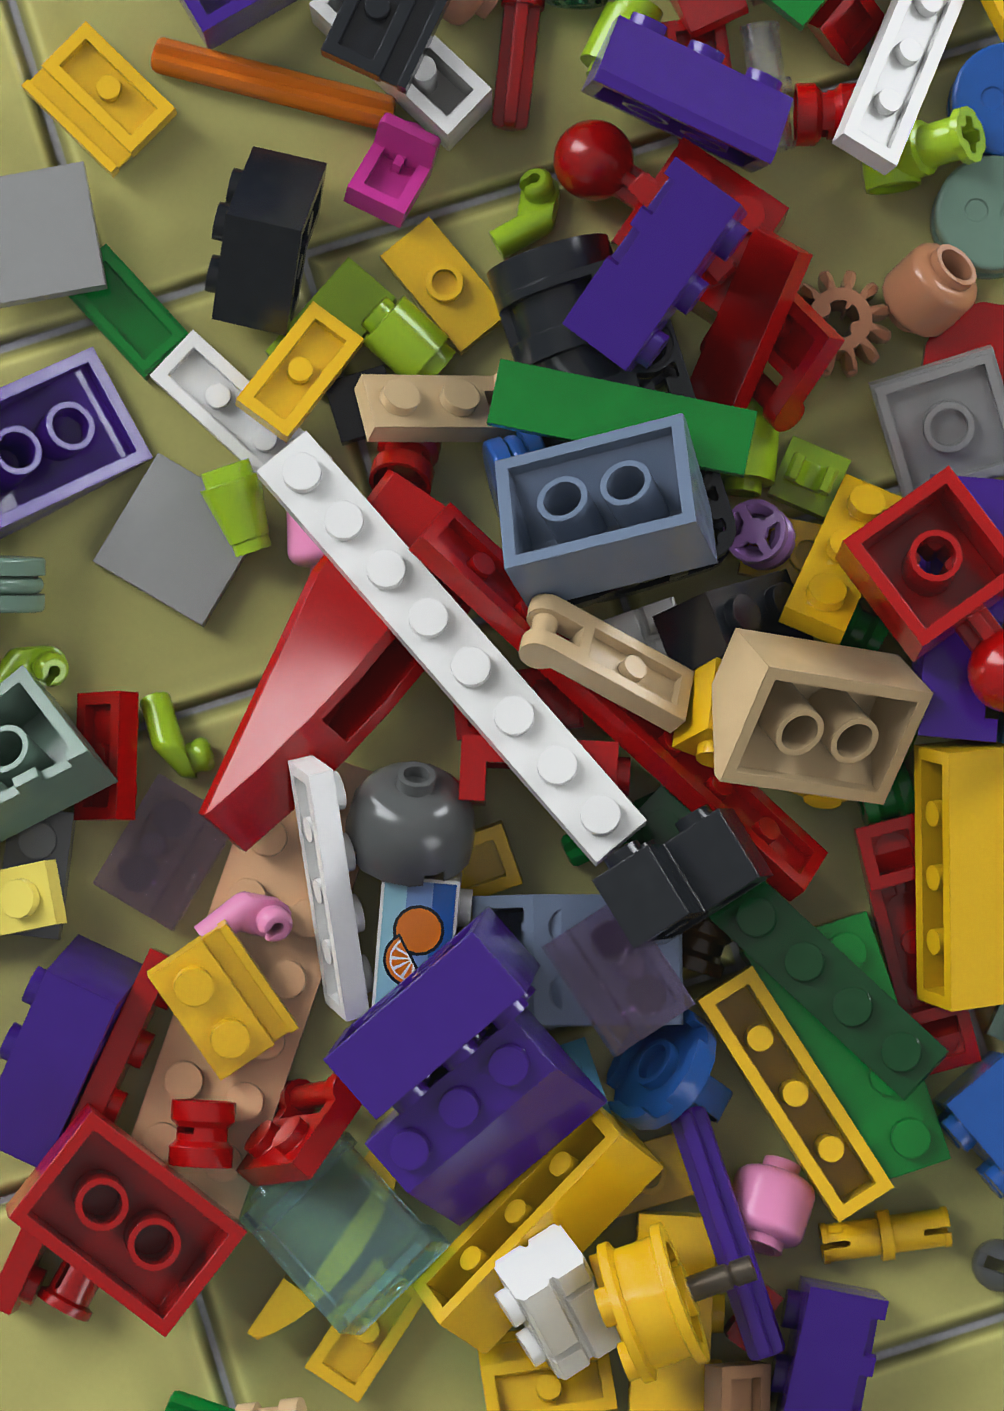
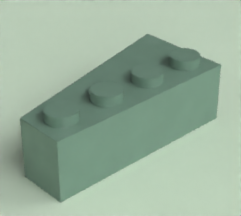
M23 665L0 683V842L118 782L56 699Z

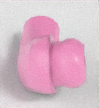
M243 891L232 896L194 926L197 933L204 936L225 919L235 934L244 932L265 937L267 941L277 942L285 939L290 934L293 920L289 907L278 898Z

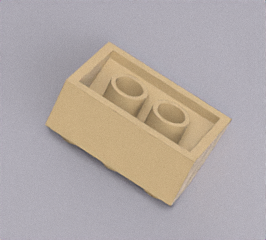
M735 628L712 682L714 775L720 782L884 805L934 693L897 654Z

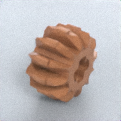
M822 271L818 276L820 293L806 283H801L797 291L826 322L830 313L834 311L841 312L840 320L847 316L852 322L845 336L842 337L845 340L822 374L821 377L824 378L830 376L835 361H840L842 371L847 378L854 377L858 372L856 356L864 363L873 366L880 358V355L871 343L886 344L891 338L890 330L875 324L890 315L889 306L882 303L873 306L868 304L876 295L879 289L878 286L871 282L860 293L853 290L856 281V273L854 271H846L840 287L835 286L833 276L829 271Z

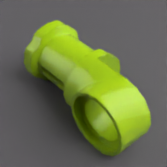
M968 106L953 109L950 117L931 123H926L921 119L915 120L897 166L886 175L881 174L861 161L866 194L887 195L908 191L919 187L922 183L921 177L934 174L938 166L959 160L967 165L981 161L986 149V140L982 123L977 118L975 111Z

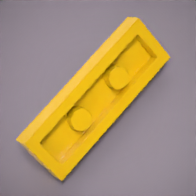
M845 474L779 619L780 623L827 643L840 645L862 594L835 560V557L844 539L903 497Z

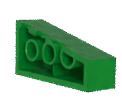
M867 911L858 912L815 927L898 1004ZM745 951L739 952L745 964L753 966L889 1179L951 1159L925 1080L904 1101Z

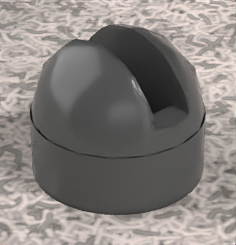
M990 1239L983 1242L975 1250L972 1257V1271L977 1281L987 1289L1004 1292V1273L983 1267L987 1255L1004 1261V1239Z

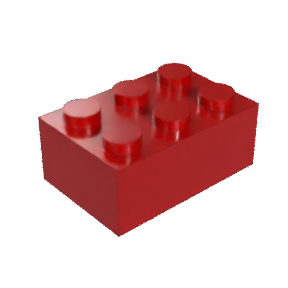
M86 1103L5 1206L10 1220L164 1337L169 1334L247 1233V1230L238 1218L89 1103Z

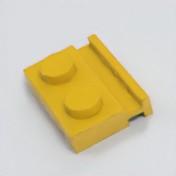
M86 21L41 65L42 69L31 80L27 79L21 85L23 90L113 178L131 157L134 158L177 115L176 108Z
M225 919L219 922L217 927L207 934L198 936L147 971L148 978L221 1081L275 1045L274 1042L288 1032L293 1033L299 1028L296 1020Z
M520 1330L508 1331L486 1355L478 1351L487 1411H618L609 1352L599 1359L595 1357L590 1358V1365L569 1379L563 1380L557 1378L546 1361L538 1367L533 1365L515 1336Z

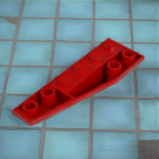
M387 470L366 498L409 548L432 520L446 507L391 470ZM325 555L322 556L308 577L198 812L235 846L245 852L295 809L288 760L313 755L335 771L391 712L425 671ZM431 572L466 614H468L472 608Z

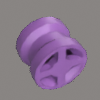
M750 499L739 503L732 509L736 524V535L729 550L737 559H740L745 565L756 570H771L781 566L790 558L795 547L796 533L792 522L775 505L765 500ZM775 528L773 531H771L770 539L767 542L766 539L768 537L769 530Z

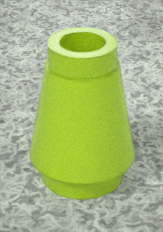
M249 458L200 474L205 486V490L200 491L229 545H232L235 556L239 557L271 546L262 482L258 479L257 472L254 473Z

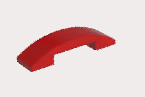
M915 812L853 828L880 948L899 1006L949 1051V1054L930 1075L981 1062L982 1059L969 1009L950 1012L917 1000Z

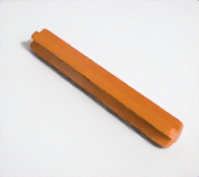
M165 37L158 38L151 56L152 70L158 74L373 129L378 128L384 113L395 115L396 101L392 95Z

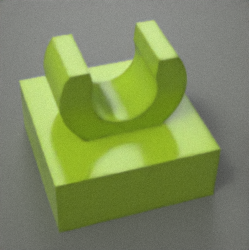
M793 435L776 473L775 485H771L767 497L824 521L851 460Z

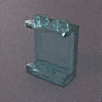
M344 1131L311 1180L260 1186L250 1198V1203L253 1206L239 1220L339 1334L362 1335L451 1243L434 1225L424 1224L414 1215L354 1148L357 1144L354 1137L349 1132Z

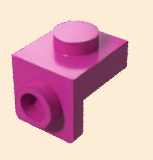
M384 113L378 124L374 142L348 184L343 201L401 228L431 176L441 139L426 131L415 122L405 121L391 113Z

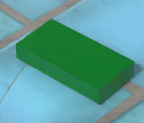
M105 244L100 249L108 289L68 297L144 380L147 381L150 378V374L189 333L112 249Z

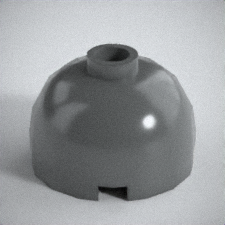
M417 761L397 762L376 769L355 790L346 819L345 833L352 842L358 867L363 872L383 882L408 887L423 886L424 876L437 875L444 872L443 881L455 877L469 864L476 829L472 803L458 800L459 781L452 774L432 764Z

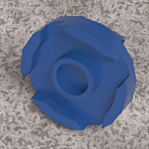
M683 1006V1025H651L648 1029L644 1026H635L630 1030L617 1049L607 1073L606 1084L615 1090L614 1101H608L610 1110L638 1130H656L675 1121L685 1110L694 1106H704L710 1122L718 1123L733 1092L710 1075L715 1063L717 1039L712 1025Z

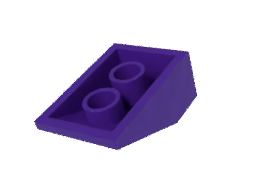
M90 347L0 387V539L33 524L153 458L94 347Z

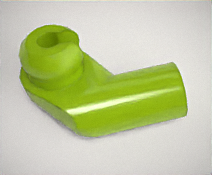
M49 645L13 648L0 661V683L22 665L43 686L48 687L60 685L69 674V665L65 655L60 649Z

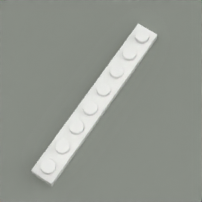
M307 431L303 432L256 471L258 479L595 867L646 825V818L424 564L408 550L409 547Z

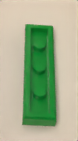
M500 359L487 425L571 442L683 413L688 424L699 468L744 478L758 411Z

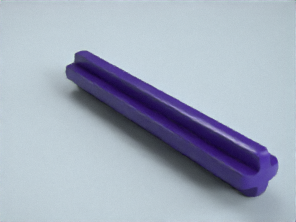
M704 1106L688 1108L675 1121L671 1122V1126L717 1264L728 1265L730 1261L749 1255L752 1260L758 1280L740 1287L734 1285L733 1289L726 1292L748 1357L752 1361L762 1360L781 1353L785 1348V1343L707 1110Z

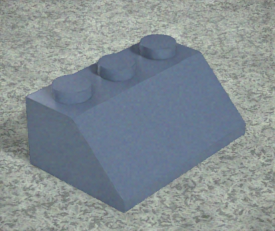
M683 413L495 461L504 569L527 607H529L532 597L538 594H553L564 600H570L718 563L711 507L688 424Z

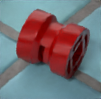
M815 83L795 84L793 99V137L795 146H815L821 140V137H826V140H833L856 83H840L835 89L827 90L826 92H822Z
M378 442V455L373 459L369 475V484L372 490L387 470H391L430 495L435 474L433 467L439 460L442 442Z
M172 1099L171 1120L176 1124L177 1132L176 1139L169 1145L168 1165L209 1169L233 1168L234 1148L228 1142V1128L235 1123L236 1102Z

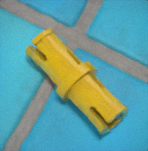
M941 1206L938 1209L890 1215L888 1209L874 1211V1218L830 1224L818 1223L819 1239L822 1240L820 1249L824 1265L836 1261L879 1255L882 1261L896 1260V1253L937 1247L948 1248L952 1247L953 1244L952 1233L948 1232L947 1228L951 1224L946 1206Z

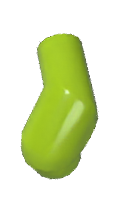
M533 168L522 175L519 182L521 193L517 216L489 231V235L503 259L547 236L555 227L561 194L558 182L552 178L551 173L546 169Z
M156 692L141 699L140 707L151 745L180 777L197 778V773L211 771L214 768L216 761L208 739L199 737L192 742L186 743L181 734L169 693Z

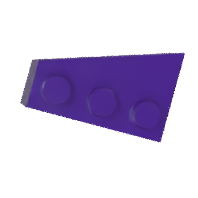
M676 156L664 172L669 177L649 206L645 207L643 205L630 222V225L633 226L613 255H609L562 322L564 326L628 372H631L637 363L646 369L653 363L670 339V336L662 331L677 309L684 315H687L709 286V283L701 278V276L716 256L726 262L749 231V229L741 224L748 214L743 206Z
M78 934L48 969L40 966L36 968L22 997V1002L31 1005L23 1025L17 1022L12 1024L0 1048V1058L7 1061L0 1077V1151L37 1167L64 1133L143 964Z

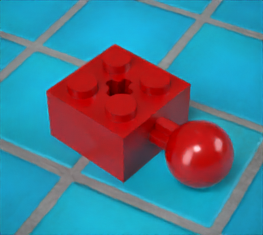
M584 120L568 128L558 140L553 156L554 170L563 188L579 199L601 201L614 196L633 209L611 241L614 253L633 226L630 225V222L643 206L627 187L644 171L634 165L632 145L621 129L604 120ZM685 137L681 139L654 178L663 186L669 178L664 172L676 156L743 206L748 214L741 224L749 229V231L731 255V258L737 264L736 268L740 263L754 227L767 229L777 234L784 224L789 207ZM706 270L701 278L707 281L709 286L691 311L712 325L735 272L720 285Z
M947 466L844 539L835 560L913 663L956 632L971 651L967 675L973 693L987 707L1004 713V629L988 610L1004 598V536L952 468ZM920 555L927 562L933 561L936 558L942 562L943 567L938 575L927 573L919 566L921 561Z

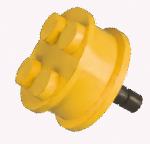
M661 1222L650 1225L649 1237L615 1249L609 1241L597 1244V1253L589 1255L591 1269L599 1287L594 1290L596 1303L607 1328L616 1326L622 1341L617 1343V1349L622 1366L630 1382L639 1378L645 1384L656 1381L657 1369L693 1357L698 1365L709 1362V1349L699 1316L700 1311L697 1301L731 1290L734 1285L740 1287L758 1280L749 1255L732 1260L728 1265L721 1264L688 1276Z

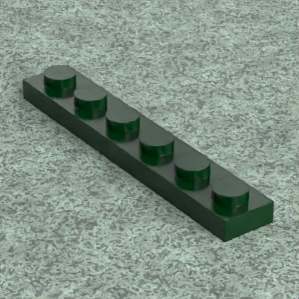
M661 785L638 809L646 818V825L629 838L627 842L630 843L638 840L642 845L654 839L657 844H664L679 834L675 823L691 812ZM766 881L708 917L904 1101L949 1054V1051Z

